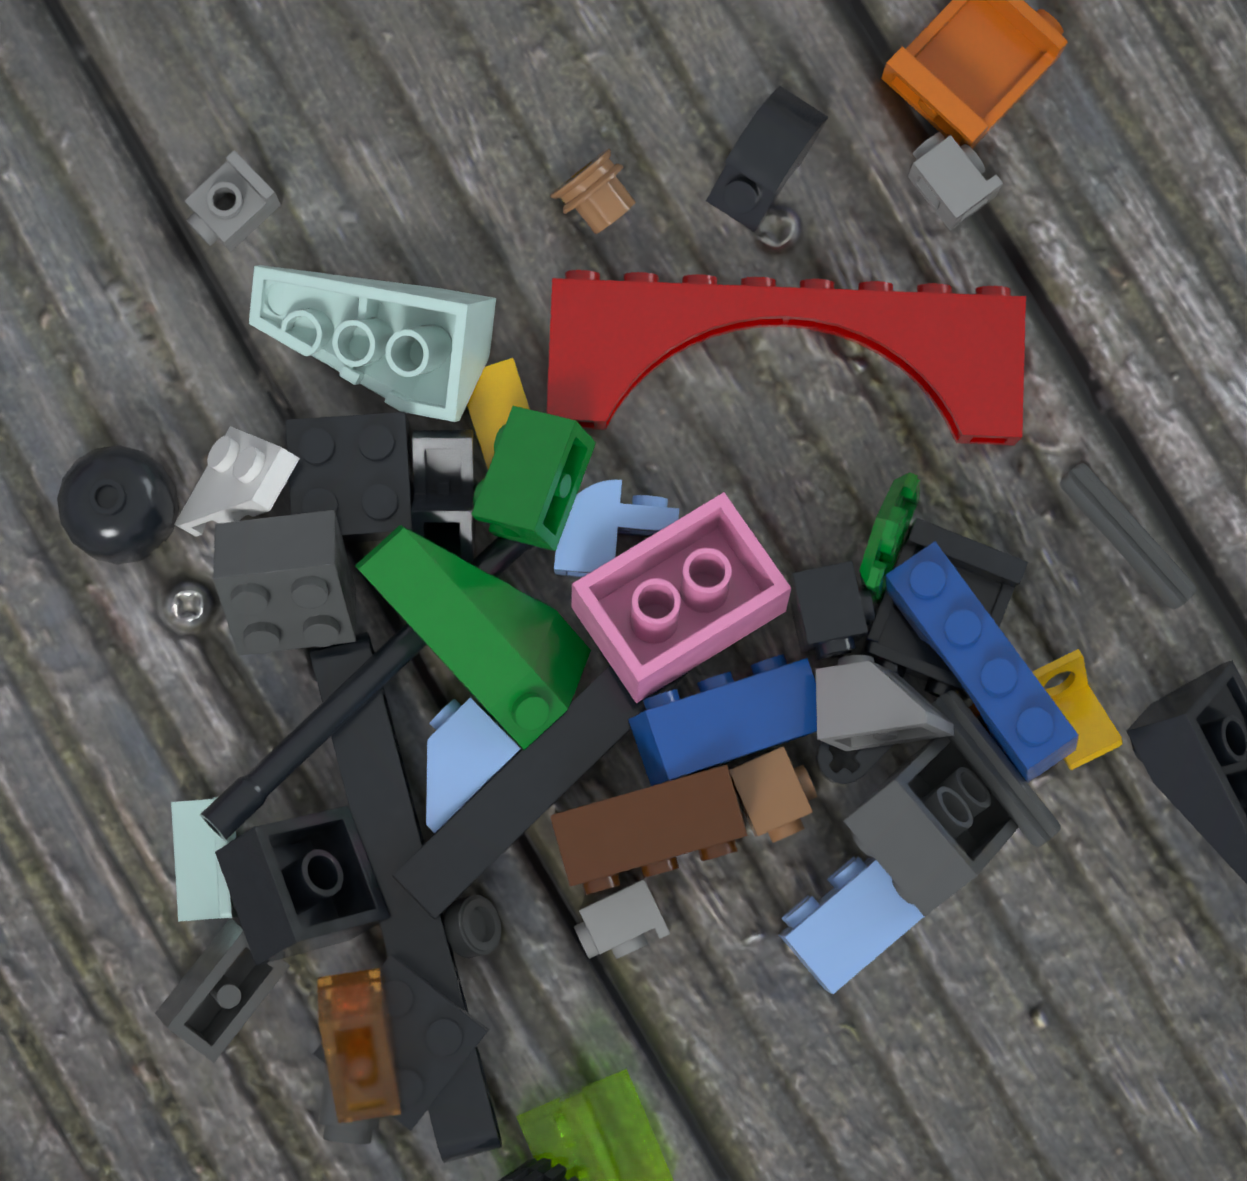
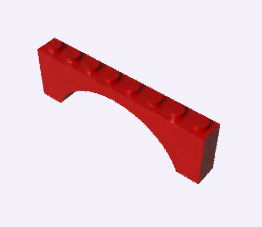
M570 270L565 272V279L552 278L547 414L576 420L583 429L606 430L617 410L632 390L652 371L685 349L710 338L734 331L760 327H791L810 329L847 339L879 354L897 366L934 403L947 423L956 443L1015 446L1023 434L1026 296H1011V289L1004 286H980L975 288V294L952 293V286L938 283L920 284L917 286V292L893 291L892 283L882 281L861 282L858 284V290L835 289V282L825 279L801 280L799 287H776V280L768 277H745L741 279V285L717 284V277L702 274L685 275L682 277V283L659 282L658 275L646 272L624 274L623 281L600 280V273L595 271Z

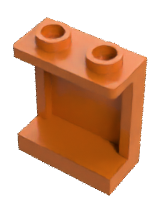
M952 0L906 49L902 46L886 62L881 79L946 138L951 135L960 147L963 144H967L973 149L1060 58L1068 41L1062 36L1064 33L1062 26L1050 13L1043 9L1035 11L1024 0Z

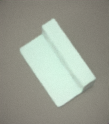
M218 797L205 800L171 802L178 921L238 917L215 851L236 839V831L224 841L200 816Z

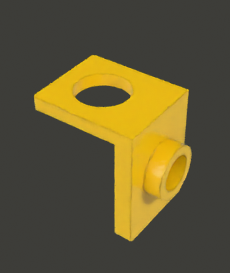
M1079 649L1032 671L1043 688L1057 674L1067 671L1071 672L1068 678L1061 684L1045 689L1078 734L1076 751L1063 759L1070 770L1123 744L1121 735L1088 684L1084 657Z

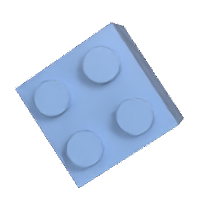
M859 856L856 858L852 857L827 878L828 882L833 886L828 893L818 901L813 896L807 895L781 918L788 927L778 935L819 984L831 994L838 991L924 917L915 905L906 902L900 897L893 886L892 878L875 858H868L863 862Z

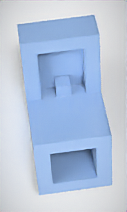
M606 480L585 488L575 498L557 546L554 563L555 575L584 577L616 557L618 534L652 536L678 520L679 508H667V498L649 495L633 496L632 504H622V480Z

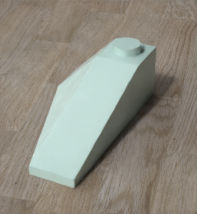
M257 265L254 266L249 324L300 354L313 356L340 372V377L354 385L361 384L386 398L385 403L401 412L457 422L460 421L490 356L496 298L442 288Z

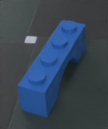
M936 541L886 574L887 594L920 639L929 644L954 673L981 714L992 738L1027 783L1076 751L1077 732Z

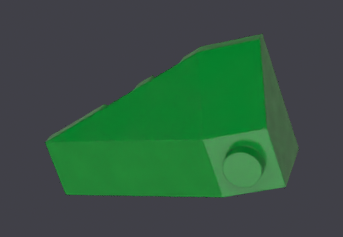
M399 525L355 565L500 727L523 750L531 745L569 709L591 649L552 606L523 593L493 574L486 573L462 560L456 554L402 525Z

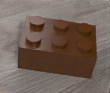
M727 765L550 815L569 885L571 887L583 884L585 895L621 885L618 873L641 867L644 878L678 869L679 865L676 856L696 850L699 852L701 861L737 852L735 839L748 836Z

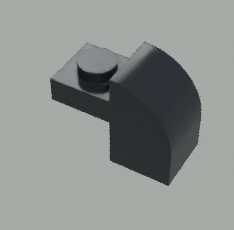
M779 86L762 104L739 137L724 162L726 166L706 201L755 232L763 223L788 178L802 164L829 117Z
M414 430L412 436L414 497L411 509L412 531L473 565L476 519L471 515L474 508L473 499L476 490L473 430Z

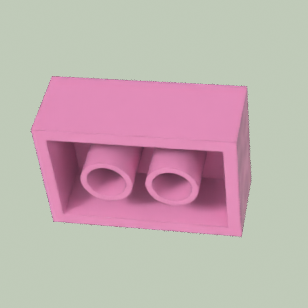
M723 492L572 583L571 607L634 701L638 703L786 612L791 586Z

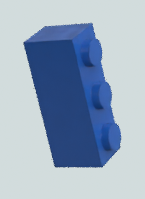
M784 654L751 665L753 676L734 682L730 671L698 682L697 685L700 691L698 694L680 699L677 689L643 700L646 711L628 719L650 785L654 786L679 779L817 732L816 681L808 658L787 664Z

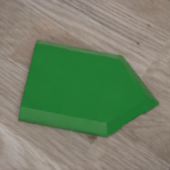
M910 472L893 481L875 518L859 569L861 586L865 585L866 588H869L872 601L875 604L878 601L881 602L887 586L886 574L893 570L920 499V479H918V475Z

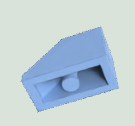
M471 697L463 705L456 699H453L429 723L436 731L427 739L426 825L435 834L522 751Z

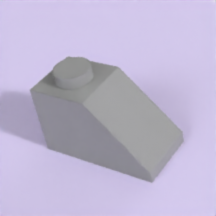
M844 656L838 659L837 666L816 669L817 739L844 751H852L954 736V726L948 718L897 673L874 663V658L871 656Z

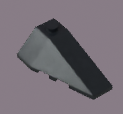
M1232 660L1220 664L1150 704L1126 732L1131 739L1136 757L1143 762L1153 783L1247 884V687Z

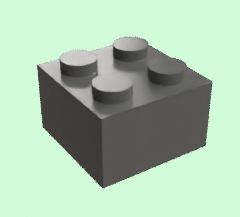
M335 510L215 524L213 580L238 656L268 654L274 651L327 647L333 644L356 642V586Z

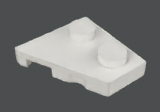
M230 426L225 436L218 439L212 446L207 459L208 466L174 525L197 537L203 534L206 522L212 520L217 523L240 521L246 515L254 517L270 511L300 458L278 445Z

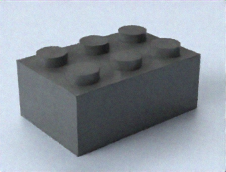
M948 737L934 738L901 764L843 821L852 831V836L857 846L868 856L874 857L892 878L893 886L900 897L906 902L915 905L924 917L977 877L1019 828Z

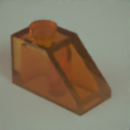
M380 968L317 977L318 1022L338 1124L401 1114L390 1022Z

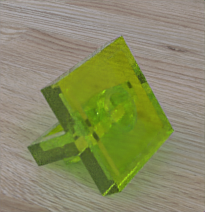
M627 1067L516 1115L533 1158H536L537 1161L542 1158L551 1159L552 1168L560 1163L567 1168L565 1175L567 1180L576 1176L580 1181H674Z

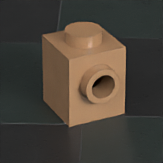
M784 746L729 770L734 790L755 837L768 832L772 843L805 829L801 817L813 813L808 801L817 798V794L804 765L793 768Z

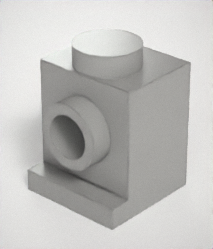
M938 132L913 152V156L917 160L913 163L908 178L950 231L995 198L1003 185V182L997 175L986 181L982 176L985 172V167L976 152L967 144H963L960 147L951 135L945 139L941 132Z
M235 150L226 157L227 161L184 200L193 213L186 220L193 230L209 246L219 240L230 252L281 206L275 192ZM227 193H232L236 196V202L231 209L223 211L216 208V203Z
M645 879L580 909L579 912L584 921L574 926L589 959L610 949L616 959L647 945L648 942L644 933L655 929L659 939L670 934Z

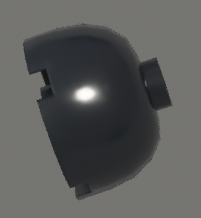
M121 445L97 448L77 459L64 475L57 497L60 523L71 542L90 557L116 565L139 562L151 555L149 553L156 550L163 541L166 542L172 534L179 511L176 486L164 467L145 452Z

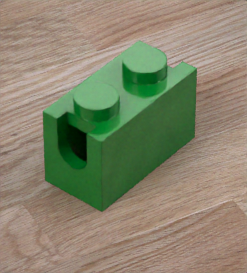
M512 406L506 424L499 429L494 443L495 454L486 477L476 487L473 499L474 508L471 515L478 521L490 523L488 531L494 536L556 551L596 442L576 420Z

